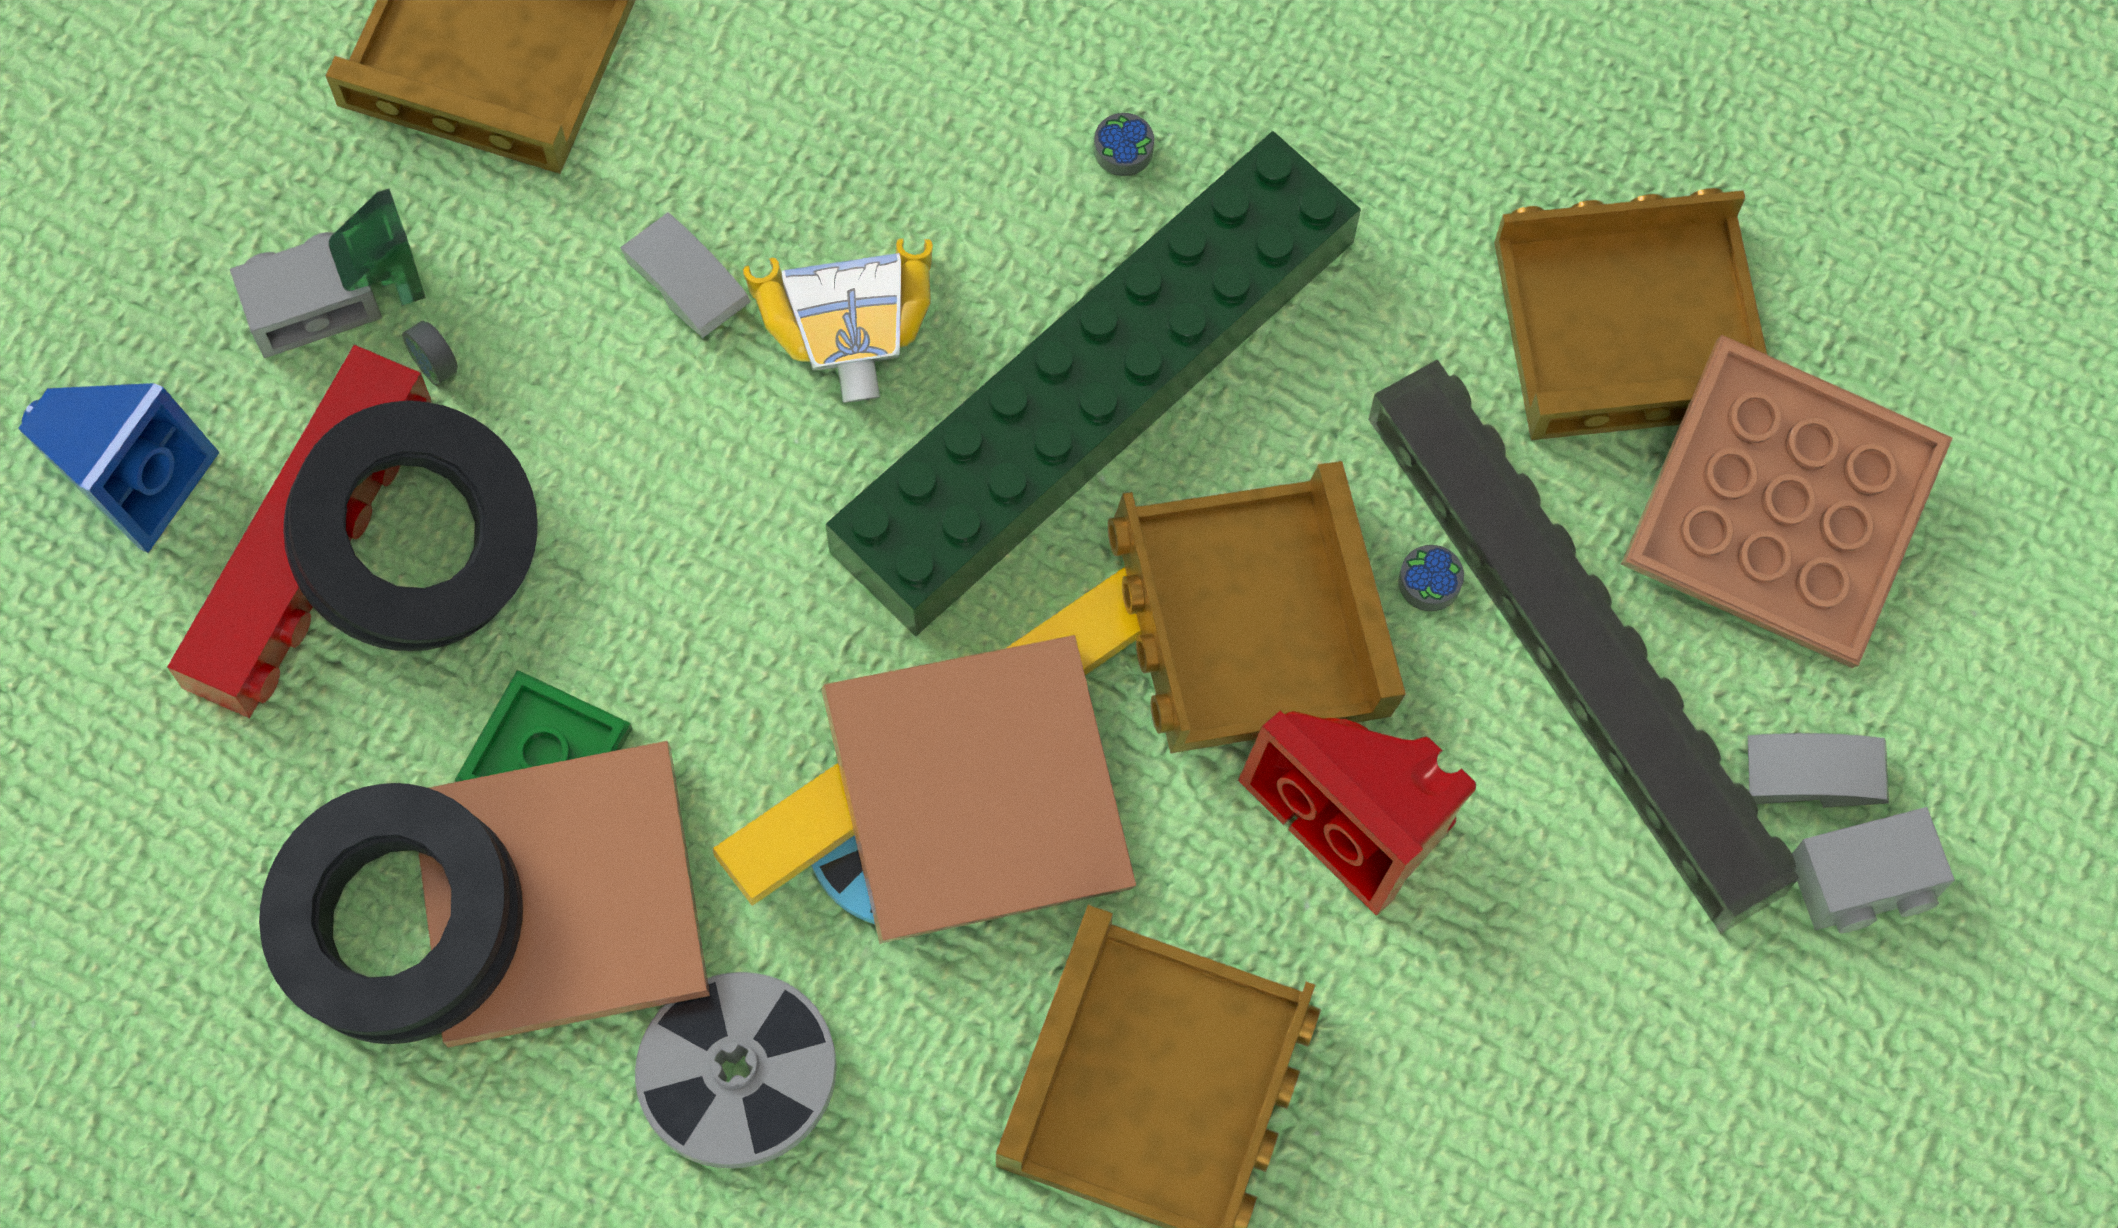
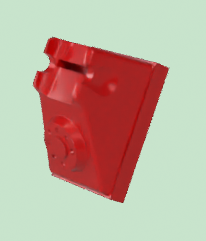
M1281 710L1262 725L1238 779L1283 825L1293 816H1296L1298 819L1290 825L1288 830L1376 916L1395 899L1406 879L1456 824L1457 813L1475 792L1477 786L1476 782L1462 768L1454 773H1447L1441 770L1438 766L1437 758L1443 750L1427 736L1414 740L1401 739L1370 731L1361 724L1347 719L1320 718L1296 711L1284 714Z

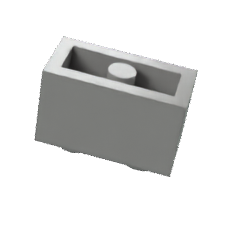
M349 229L338 233H320L312 236L302 245L278 253H260L248 259L245 264L230 268L250 331L264 358L382 319L361 257Z
M1927 807L1805 838L1789 857L1815 930L1836 925L1839 933L1856 931L1877 921L1876 914L1895 909L1899 910L1901 917L1923 913L1939 904L1937 898L1955 880Z

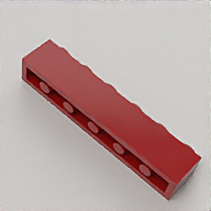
M353 345L167 666L182 689L247 718L252 716L259 702L265 703L269 700L279 682L280 664L290 647L296 648L299 646L309 630L311 624L310 612L313 608L294 579L284 544L285 508L296 476L314 445L326 432L348 416L378 404L395 401L432 403L420 372L362 347ZM399 465L372 473L354 489L347 503L346 532L350 541L352 538L355 540L359 539L365 532L372 516L371 504L382 485L388 486L393 482L400 469Z

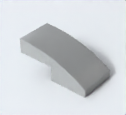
M669 212L620 247L628 264L662 293L668 308L702 338L751 302L747 293L725 267Z
M1826 733L1748 735L1749 794L1754 804L1820 800L1823 808L1889 803L1885 738Z

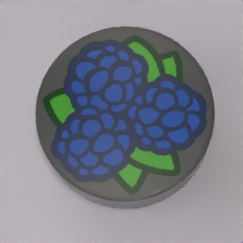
M1117 113L1108 116L1098 125L1094 136V155L1098 164L1104 170L1118 176H1130L1141 172L1150 163L1154 151V134L1150 125L1143 118L1131 113Z
M421 321L402 333L404 343L411 357L433 384L439 385L457 373L458 365L452 350L432 324Z
M1438 545L1420 546L1411 551L1403 561L1398 579L1399 589L1405 600L1417 609L1423 611L1443 610L1457 599L1464 581V570L1458 557L1447 548Z

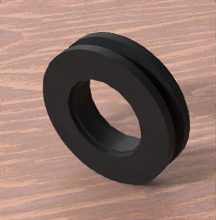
M395 401L378 404L348 416L326 432L314 445L305 458L291 487L285 508L283 534L286 555L294 579L309 603L324 619L348 636L369 645L395 651H423L444 647L472 635L491 621L507 604L522 584L530 568L537 541L538 519L533 491L525 471L511 449L487 426L463 412L444 405L421 401ZM397 465L424 467L447 478L466 498L475 522L474 548L465 567L450 580L426 588L397 586L373 575L357 558L346 532L347 503L354 489L372 473Z
M387 783L366 786L347 792L318 808L292 832L281 847L267 875L260 903L259 927L263 953L275 981L285 995L297 1007L313 1018L344 1035L366 1042L401 1044L419 1041L440 1034L466 1019L491 996L500 984L511 964L520 938L523 920L522 890L517 870L504 844L485 823L457 801L441 792L413 784ZM414 850L433 857L443 867L451 887V916L439 943L419 964L394 976L367 977L352 971L341 960L333 939L334 910L345 885L365 864L390 852Z

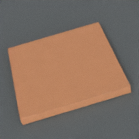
M1721 335L1715 342L1621 565L1848 667H1857L1865 652L1948 451L1952 437Z
M1075 635L823 685L821 689L879 944L1131 890L1136 886Z
M668 741L428 787L457 801L497 835L513 860L518 873L523 900V920L520 938L506 974L491 996L476 1011L457 1025L442 1032L443 1043L448 1048L710 996L674 764ZM419 853L432 950L439 943L451 916V887L443 867L433 857Z

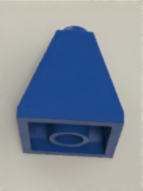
M155 383L47 388L39 400H35L28 405L22 417V424L18 428L140 550L147 553L152 549L219 454L216 447L166 389Z

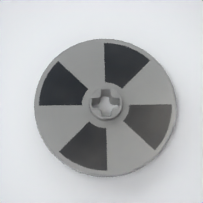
M735 972L715 975L707 978L710 996L666 1004L652 1019L644 1033L637 1054L635 1066L636 1090L646 1119L654 1132L672 1150L691 1161L706 1166L731 1169L745 1168L771 1161L785 1154L803 1141L815 1128L825 1113L833 1094L837 1071L836 1053L829 1028L823 1016L803 993L790 984L777 978L757 973ZM745 1056V1062L750 1074L746 1078L741 1075H735L731 1078L730 1082H726L727 1077L722 1064L726 1060L736 1064Z

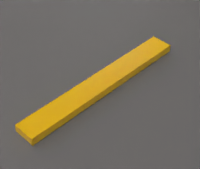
M1125 567L1007 648L1075 635L1084 674L1087 675L1132 644L1136 641L1137 636L1141 635L1137 615L1128 614L1124 605L1122 579L1124 576H1127ZM838 763L713 848L714 857L752 906L855 835Z

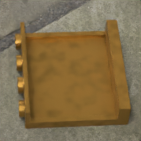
M377 0L350 59L334 56L326 78L336 105L561 174L636 0Z
M1707 188L1696 191L1690 196L1663 198L1658 194H1647L1639 196L1630 202L1604 204L1598 200H1587L1579 202L1570 208L1544 210L1538 206H1527L1519 208L1510 214L1502 215L1494 244L1531 440L1680 425L1715 342L1721 335L1767 355L1738 221V214L1745 201L1744 190L1723 192L1718 188Z
M1342 461L1318 464L1310 481L1138 507L1135 505L1132 492L1123 493L1114 518H1109L1108 520L1109 543L1114 556L1122 555L1127 574L1122 579L1124 605L1128 614L1137 615L1141 635H1138L1136 639L1137 658L1141 671L1144 674L1151 673L1156 695L1151 697L1152 720L1158 734L1166 733L1170 753L1255 740L1262 725L1280 710L1284 714L1296 711L1320 718L1347 719L1356 723L1387 718L1393 715L1406 693Z
M1087 905L997 1148L996 1167L1163 1228H1247L1257 1200V1196L1245 1193L1252 1169L1256 1168L1266 1172L1279 1135L1277 1132L1266 1129L1274 1105L1285 1109L1288 1108L1300 1074V1070L1288 1067L1295 1043L1309 1047L1321 1012L1320 1008L1309 1005L1315 984L1306 981L1303 991L1296 990L1112 925L1113 913Z

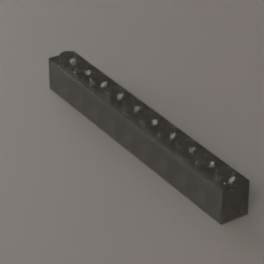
M1437 359L1375 393L1368 420L1720 934L1784 897L1799 879V876L1794 871L1796 863L1791 851L1780 838L1776 836L1771 838L1757 818L1758 808L1750 792L1742 784H1734L1720 765V752L1713 739L1704 730L1700 729L1697 731L1683 712L1684 702L1678 689L1668 678L1662 677L1660 679L1647 660V648L1641 636L1633 627L1629 625L1623 626L1611 608V597L1604 583L1596 575H1588L1575 557L1576 548L1569 533L1562 525L1558 523L1552 524L1540 507V495L1532 480L1524 473L1517 474L1505 456L1506 448L1497 430L1488 423L1483 425L1471 408V397L1462 380L1454 374L1449 376Z

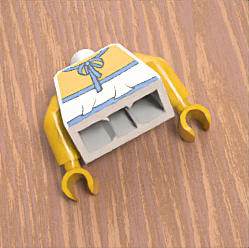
M900 238L896 243V254L782 270V272L779 262L776 258L772 257L769 258L772 272L764 278L752 276L749 265L744 267L743 274L750 294L756 299L765 328L792 359L810 362L813 371L838 367L843 403L880 397L875 362L898 358L900 348L915 341L931 304L929 272L932 264L933 250L931 240L925 239L924 252L917 255L907 253L903 249L904 239Z

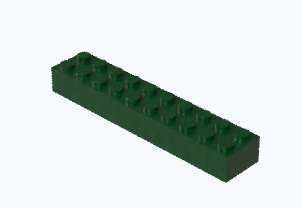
M1274 131L1270 132L825 524L829 553L916 637L1354 243L1361 208Z

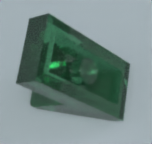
M390 189L379 191L331 235L328 246L342 286L346 291H353L381 282L382 287L395 284L403 306L426 297Z

